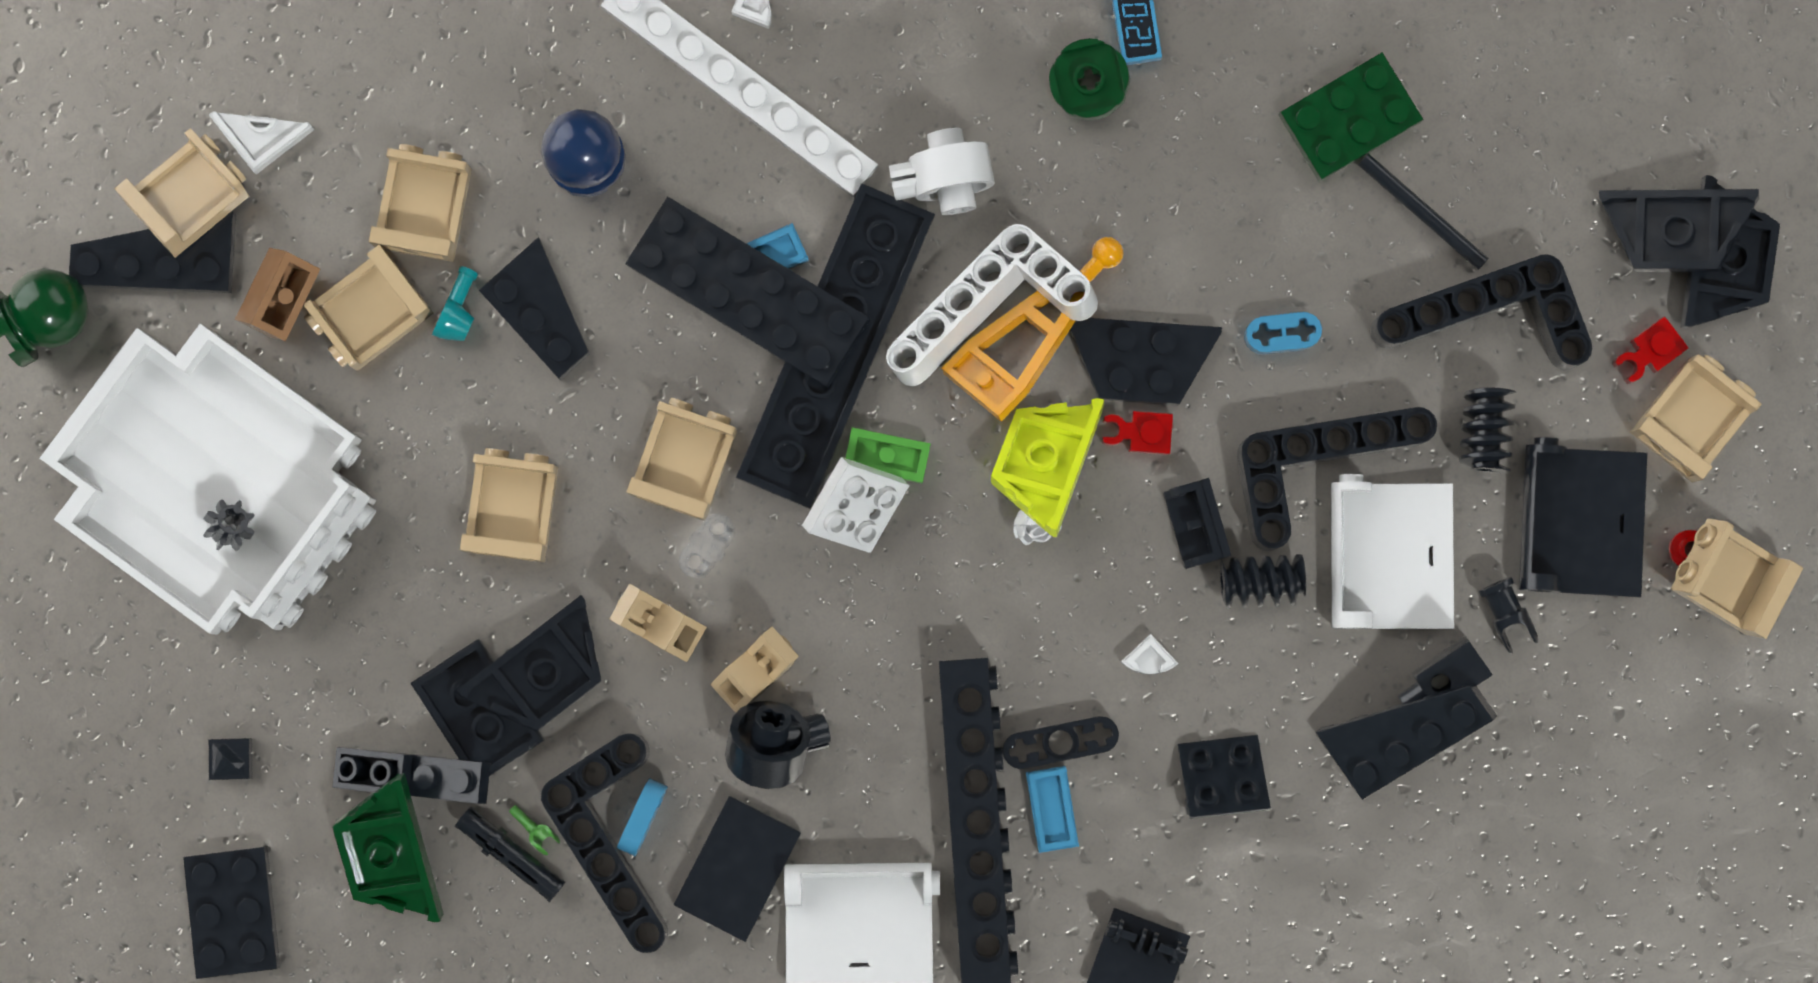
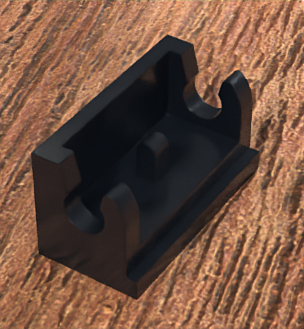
M1209 478L1163 492L1185 569L1232 556Z

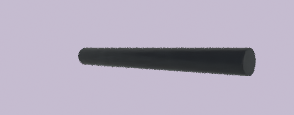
M1369 153L1359 163L1358 166L1477 270L1489 259Z

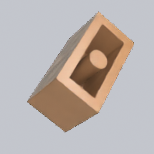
M269 248L234 320L268 337L286 341L318 276L320 268L287 251Z

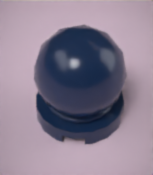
M575 109L565 112L550 123L543 135L541 155L544 166L558 186L573 196L589 198L604 194L624 172L626 154L622 140L611 122L595 111Z

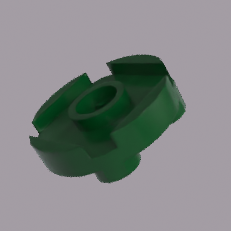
M1087 38L1070 43L1060 52L1061 54L1056 58L1055 63L1050 69L1049 85L1055 101L1069 116L1082 120H1098L1109 116L1124 104L1130 85V75L1125 59L1117 50L1101 40ZM1091 69L1094 75H1101V80L1096 82L1095 88L1088 90L1086 85L1079 86L1078 80L1084 78V71Z

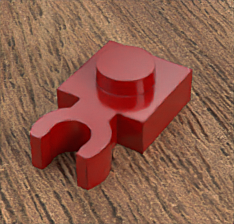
M1664 316L1630 341L1636 352H1626L1617 356L1613 360L1612 365L1615 368L1624 361L1630 362L1633 365L1634 371L1632 375L1624 380L1626 384H1630L1643 376L1646 365L1653 373H1656L1688 350L1689 347Z
M1133 411L1131 422H1125L1123 418L1115 414L1106 415L1103 418V423L1115 424L1118 427V435L1115 437H1103L1102 444L1115 446L1126 440L1130 441L1129 452L1170 455L1173 414Z

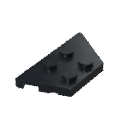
M1705 175L1702 177L1700 189L1725 188L1717 183L1718 180L1713 176ZM1753 209L1719 272H1688L1680 328L1688 329L1769 303L1780 223L1766 213H1760Z
M1759 189L1599 190V197L1635 272H1719L1759 200Z
M1088 318L1083 321H1075L1069 331L1073 335L1080 352L1079 355L1092 380L1091 383L1098 398L1105 401L1178 406L1221 335L1222 327Z
M580 595L457 690L459 696L532 731L538 732L599 685L602 680L596 659L592 631L590 630L586 602L583 596Z

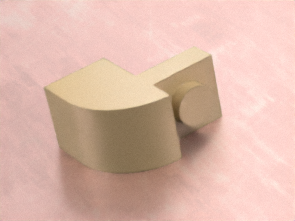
M631 584L628 585L623 596L618 600L616 608L609 618L611 621L685 662H688L707 628Z
M772 626L746 652L726 667L710 685L737 713L741 707L750 704L781 677L799 656L792 649L790 642Z

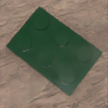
M1383 52L1279 113L1280 119L1319 182L1424 120Z

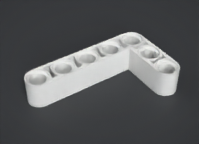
M1014 224L1004 229L891 344L887 350V363L901 383L908 386L921 384L1024 280L1063 314L1075 321L1086 320L1095 313L1098 306L1097 296L1089 280L1029 227L1022 224ZM1028 244V247L1023 252L1013 253V250L1018 245ZM1047 268H1056V271L1050 277H1040ZM993 272H1000V275L997 279L991 282H985V279L989 274ZM1085 292L1079 301L1068 302L1072 294ZM972 300L971 305L967 309L957 310L960 303ZM940 328L944 329L940 337L929 339L933 331ZM909 357H916L915 362L910 367L901 368L904 360Z

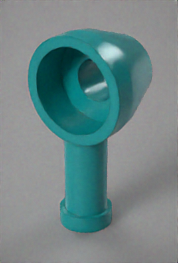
M460 266L457 272L458 277L432 332L433 336L444 340L465 341L474 321V317L462 305L473 281H476L478 273L467 267Z

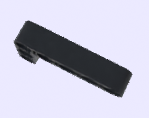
M1548 254L1524 260L1389 308L1373 321L1370 330L1371 337L1377 345L1390 349L1527 301L1552 365L1562 370L1573 369L1586 362L1591 356L1593 349L1592 341L1564 267L1559 259ZM1535 266H1542L1550 273L1548 284L1544 285L1536 281L1533 274ZM1498 279L1507 280L1513 288L1511 298H1505L1498 294L1495 286ZM1466 292L1473 296L1476 304L1474 311H1466L1458 304L1459 293ZM1550 303H1555L1562 307L1564 311L1562 322H1556L1549 317L1547 309ZM1422 306H1431L1438 313L1436 324L1430 325L1422 320L1420 316ZM1385 319H1393L1398 322L1401 329L1398 338L1388 337L1384 333L1382 324ZM1564 340L1572 341L1577 346L1578 356L1576 360H1571L1564 356L1561 348Z
M1414 407L1259 432L1248 436L1239 445L1237 459L1253 543L1264 551H1272L1284 546L1290 539L1291 523L1281 468L1419 446L1429 441L1437 431L1435 415L1426 408ZM1410 417H1417L1424 423L1425 432L1422 437H1414L1408 432L1407 421ZM1377 423L1384 428L1385 440L1382 444H1376L1368 438L1367 428L1369 424ZM1330 430H1339L1345 435L1346 445L1343 450H1335L1328 444L1327 435ZM1299 436L1305 441L1307 450L1304 456H1294L1289 452L1287 448L1289 437ZM1258 442L1266 448L1267 458L1265 462L1256 463L1249 458L1247 448L1250 443ZM1266 482L1272 486L1274 497L1271 502L1263 503L1255 497L1254 487L1256 483ZM1272 521L1279 526L1281 536L1276 543H1270L1262 537L1261 527L1264 522Z
M627 733L616 737L549 780L541 791V801L629 943L635 950L641 953H652L657 951L668 937L666 922L620 849H617L615 841L589 802L590 799L636 771L647 762L650 755L648 742L638 734ZM627 740L635 741L641 749L639 759L634 763H627L620 756V747ZM592 762L602 764L606 770L605 780L600 785L591 784L585 776L587 766ZM558 784L567 786L571 791V801L566 807H559L552 801L551 792ZM578 819H586L593 826V835L588 841H580L574 836L573 826ZM600 853L611 855L615 861L614 872L609 876L601 875L595 869V859ZM621 888H629L636 893L637 904L634 909L625 910L617 904L616 895ZM650 922L658 928L659 938L656 943L645 944L639 939L638 928L642 923Z

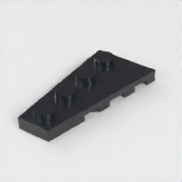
M1470 682L1425 696L1420 700L1391 706L1387 710L1358 716L1337 725L1325 726L1316 733L1363 800L1492 722L1497 715L1476 684Z

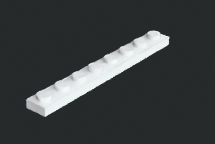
M604 0L601 4L602 9L853 198H855L861 183L865 184L878 168L876 162L660 0Z

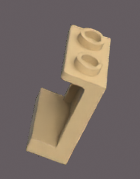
M191 128L184 133L188 138L187 144L137 185L134 186L126 178L114 188L125 204L175 258L249 197L242 185L246 180L242 172L231 161L224 165L217 157L221 151L206 134L199 138Z
M400 144L399 150L388 148L386 157L389 159V166L377 227L371 226L369 243L374 247L381 245L385 250L454 262L472 169L467 162L462 161L463 156L456 153L439 151L437 157L425 155L422 148L413 145Z
M381 245L376 246L367 253L370 259L314 301L308 299L304 302V307L309 312L304 316V319L318 336L323 332L333 343L328 350L342 367L349 364L356 371L360 370L434 314Z
M1699 354L1689 358L1629 432L1692 483L1705 478L1713 468L1710 465L1747 417L1751 413L1756 412L1762 405L1754 398L1756 393L1750 386L1739 380L1734 382L1723 373L1724 367L1717 360L1708 355L1702 357Z
M670 398L669 404L659 401L653 427L635 477H631L627 493L642 500L706 521L737 434V429L729 425L731 418L722 414L708 411L707 417L691 412L693 405L675 398Z
M485 448L484 455L474 454L475 473L466 534H462L460 550L467 553L545 563L558 467L554 464H549V457L544 455L526 453L524 460L510 459L509 451Z
M1708 518L1705 524L1696 532L1694 545L1687 559L1679 565L1675 575L1676 580L1671 590L1743 634L1767 639L1803 567L1792 560L1777 558L1733 530L1734 525L1728 521Z

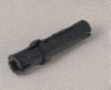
M470 806L455 824V828L459 829L483 848L481 852L485 856H493L526 884L535 889L549 903L566 883L506 835L508 831L503 827L499 829L475 811L473 807Z

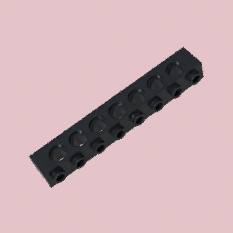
M988 658L939 661L961 983H1011V976L1018 975L1017 951H1009L1008 935L1015 934L1014 910H1006L1005 894L1012 893L1011 869H1003L1002 853H1009L1008 828L1000 829L999 812H1006L1007 810L1005 787L997 788L996 772L1004 771L1002 747H994L993 731L1001 730L999 706L991 707L990 690H998L996 666H988ZM966 688H973L981 695V705L974 712H966L959 706V694ZM972 728L978 729L984 736L983 747L974 753L966 751L961 744L963 733ZM973 769L982 770L987 776V785L979 793L968 791L964 785L965 775ZM976 810L985 811L990 817L989 828L979 834L973 833L967 827L968 816ZM985 851L992 856L993 866L989 872L977 874L970 868V859L976 852ZM982 892L990 893L996 899L995 909L987 915H981L973 909L974 898ZM987 933L995 935L999 940L997 951L989 956L982 955L976 950L977 939Z

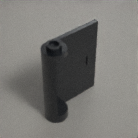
M1536 437L1534 438V444L1526 445L1519 590L1641 598L1648 453L1567 449V447L1559 445L1558 438Z

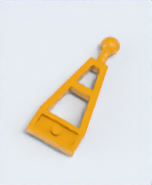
M1103 237L1095 242L1092 248V258L1080 270L1089 282L1103 269L1114 268L1122 261L1124 251L1121 243L1112 237ZM1038 291L969 339L941 368L945 376L1001 422L1030 392L1075 323V320L1068 318L1063 313L1060 314L1055 323L1042 314L1039 310L1050 303V301ZM1085 292L1074 293L1069 302L1079 301ZM1027 320L1046 337L1017 380L983 351Z

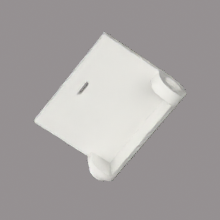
M1362 474L1339 475V482L1331 483L1332 628L1454 629L1453 484H1372L1371 482H1364Z
M932 863L785 864L786 983H933L932 895H940V871H932Z

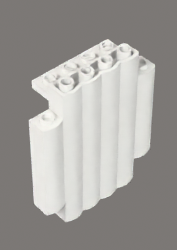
M202 324L198 325L177 355L146 332L136 328L39 458L78 486L54 520L209 634L218 635L221 630L228 632L235 625L241 615L237 609L252 619L263 621L274 630H281L284 626L291 628L304 611L300 604L307 594L315 595L325 584L328 576L324 572L333 560L338 563L344 558L352 546V543L348 541L357 527L363 530L376 513V510L372 508L376 499L339 473L342 467L348 469L357 460L361 453L358 445L362 439ZM222 499L227 506L235 505L240 500L242 501L241 508L247 514L254 513L255 515L247 526L253 529L255 533L250 540L241 537L242 546L238 551H235L231 545H223L220 550H216L217 543L212 537L205 538L203 536L205 531L211 526L210 523L203 519L208 511L217 513L216 505ZM225 520L222 522L224 527L231 526L233 531L236 529L234 524L227 525Z

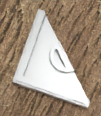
M216 111L209 114L255 174H258L315 130L309 122H293L251 115L217 113Z

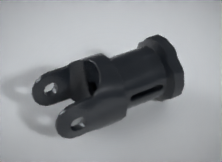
M1512 577L1505 578L1479 590L1480 596L1486 597L1495 617L1493 621L1495 629L1505 649L1510 654L1513 653V650L1505 633L1506 628L1510 625L1519 623L1526 625L1533 641L1536 644L1538 643V635L1526 608H1521L1513 591L1512 585L1514 581Z

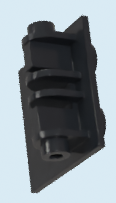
M1258 735L1178 744L1186 794L1185 809L1189 819L1271 810Z
M1113 908L1087 983H1174L1180 964L1184 963L1188 949L1186 947L1190 936Z

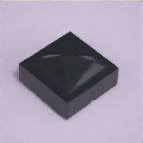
M252 738L208 739L209 780L252 779Z

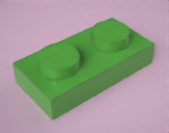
M852 427L846 459L902 477L905 481L923 484L931 443Z

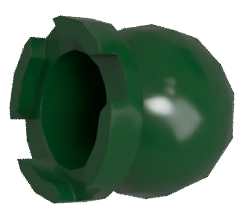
M42 268L27 272L13 284L9 296L0 291V337L5 335L15 351L8 355L20 367H25L38 360V346L52 349L72 341L83 331L89 315L84 289L74 277L63 271Z

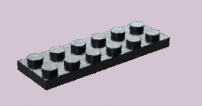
M668 196L625 263L637 273L827 388L831 385L870 322L868 316Z

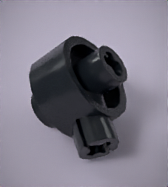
M770 700L752 702L741 707L732 717L725 751L727 766L736 778L750 786L763 789L782 788L795 782L802 774L807 753L830 746L831 735L829 726L822 714L803 717L797 710L783 703Z

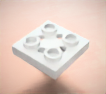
M841 457L833 472L824 479L823 489L802 526L809 534L871 553L910 485L902 477ZM874 509H877L876 512L870 516V513H872Z

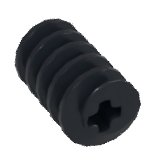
M1481 387L1464 393L1465 400L1475 405L1463 409V415L1474 421L1464 423L1461 428L1463 432L1473 436L1462 439L1460 442L1462 448L1471 451V453L1459 457L1461 464L1476 471L1511 472L1510 468L1499 463L1502 459L1512 457V453L1502 449L1501 444L1513 441V436L1503 433L1502 428L1514 425V420L1504 417L1503 412L1515 409V404L1504 400V396L1516 393L1515 390Z
M1296 554L1292 565H1290L1286 555H1280L1276 566H1274L1270 556H1263L1259 567L1255 558L1251 556L1246 558L1243 568L1238 558L1231 557L1227 569L1221 559L1220 585L1226 609H1231L1234 597H1238L1242 607L1247 608L1250 596H1254L1258 606L1263 607L1266 595L1271 596L1275 607L1280 605L1282 595H1287L1291 606H1295L1298 595L1303 594L1304 597L1306 595V571L1303 555Z

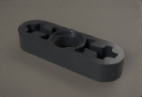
M1097 716L1014 733L1005 740L1002 753L1005 761L1010 766L1017 769H1026L1108 752L1117 744L1119 731L1111 719ZM1101 723L1103 729H1110L1111 736L1105 738L1106 745L1099 746L1096 740L1085 741L1083 743L1087 750L1078 751L1079 738L1074 730L1075 726H1082V734L1095 731L1094 724ZM1060 730L1067 732L1072 738L1071 749L1062 755L1055 754L1049 747L1050 736ZM1043 734L1042 747L1047 755L1046 759H1038L1039 751L1026 754L1027 761L1019 762L1017 756H1010L1009 749L1015 747V740L1022 739L1024 745L1036 744L1037 741L1034 735Z

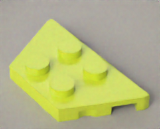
M1095 398L1091 399V404L1068 407L1067 402L1051 404L1046 408L1034 406L1016 409L991 474V484L1053 537H1057L1103 412L1104 399Z

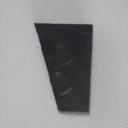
M539 237L479 289L481 294L559 380H562L590 354Z

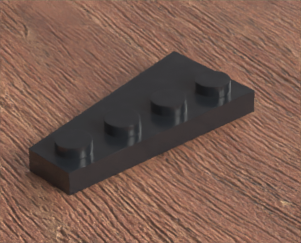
M230 212L176 258L149 229L72 244L70 247L69 275L74 277L81 287L232 293L236 214Z

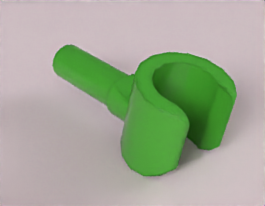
M517 805L510 809L509 813L530 834L529 841L531 845L541 854L548 855L542 848V842L545 838L552 837L556 842L560 843L558 835L548 826L538 825L536 822H533Z

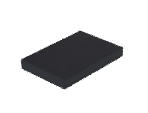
M477 639L410 684L457 757L468 761L491 763L490 776H492L545 741L540 731H532L459 696L457 690L494 662L482 641Z
M729 796L673 905L746 942L801 832Z

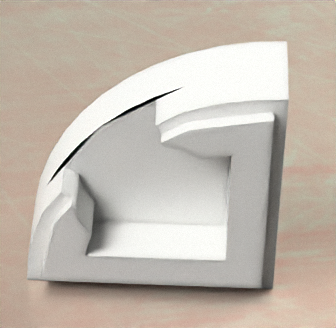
M769 0L735 1L731 11L733 16L769 29L772 17Z
M1151 634L1121 661L1123 665L1132 671L1148 675L1166 672L1179 664Z

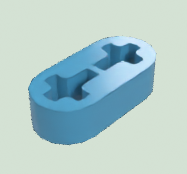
M1307 312L1262 316L1254 319L1247 326L1244 340L1246 346L1256 354L1265 355L1301 351L1311 348L1319 341L1322 335V326L1315 315ZM1299 321H1304L1306 327H1312L1313 333L1307 336L1306 342H1303L1300 335L1287 336L1286 330L1295 329L1299 326ZM1259 325H1265L1267 332L1279 331L1280 337H1272L1267 341V346H1262L1261 341L1253 339L1252 334L1259 330Z
M651 778L648 779L619 840L617 849L636 857L664 799L668 786Z

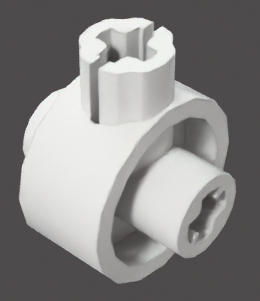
M947 128L927 134L929 149L910 156L909 162L889 165L895 200L916 197L919 201L939 200L942 215L960 214L976 209L974 194L991 188L995 184L988 144L976 141L964 142L961 128Z

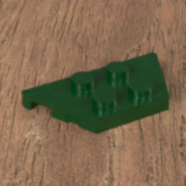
M405 773L398 774L338 818L332 826L353 900L369 905L380 904L387 910L402 914L405 909L428 915L427 921L440 922L444 913Z

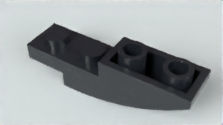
M337 747L332 788L375 792L398 774L405 773L411 796L487 804L491 763Z

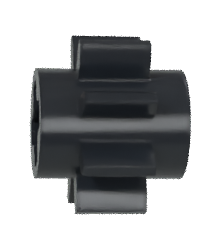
M222 499L216 505L217 513L208 511L203 519L210 523L211 526L205 531L203 536L205 538L212 537L217 543L216 550H220L223 545H231L235 551H238L242 546L241 537L250 540L254 535L255 531L247 526L255 515L254 513L247 514L241 508L242 501L239 500L235 505L227 506ZM225 520L227 525L234 524L236 529L233 531L231 526L224 527L222 522Z

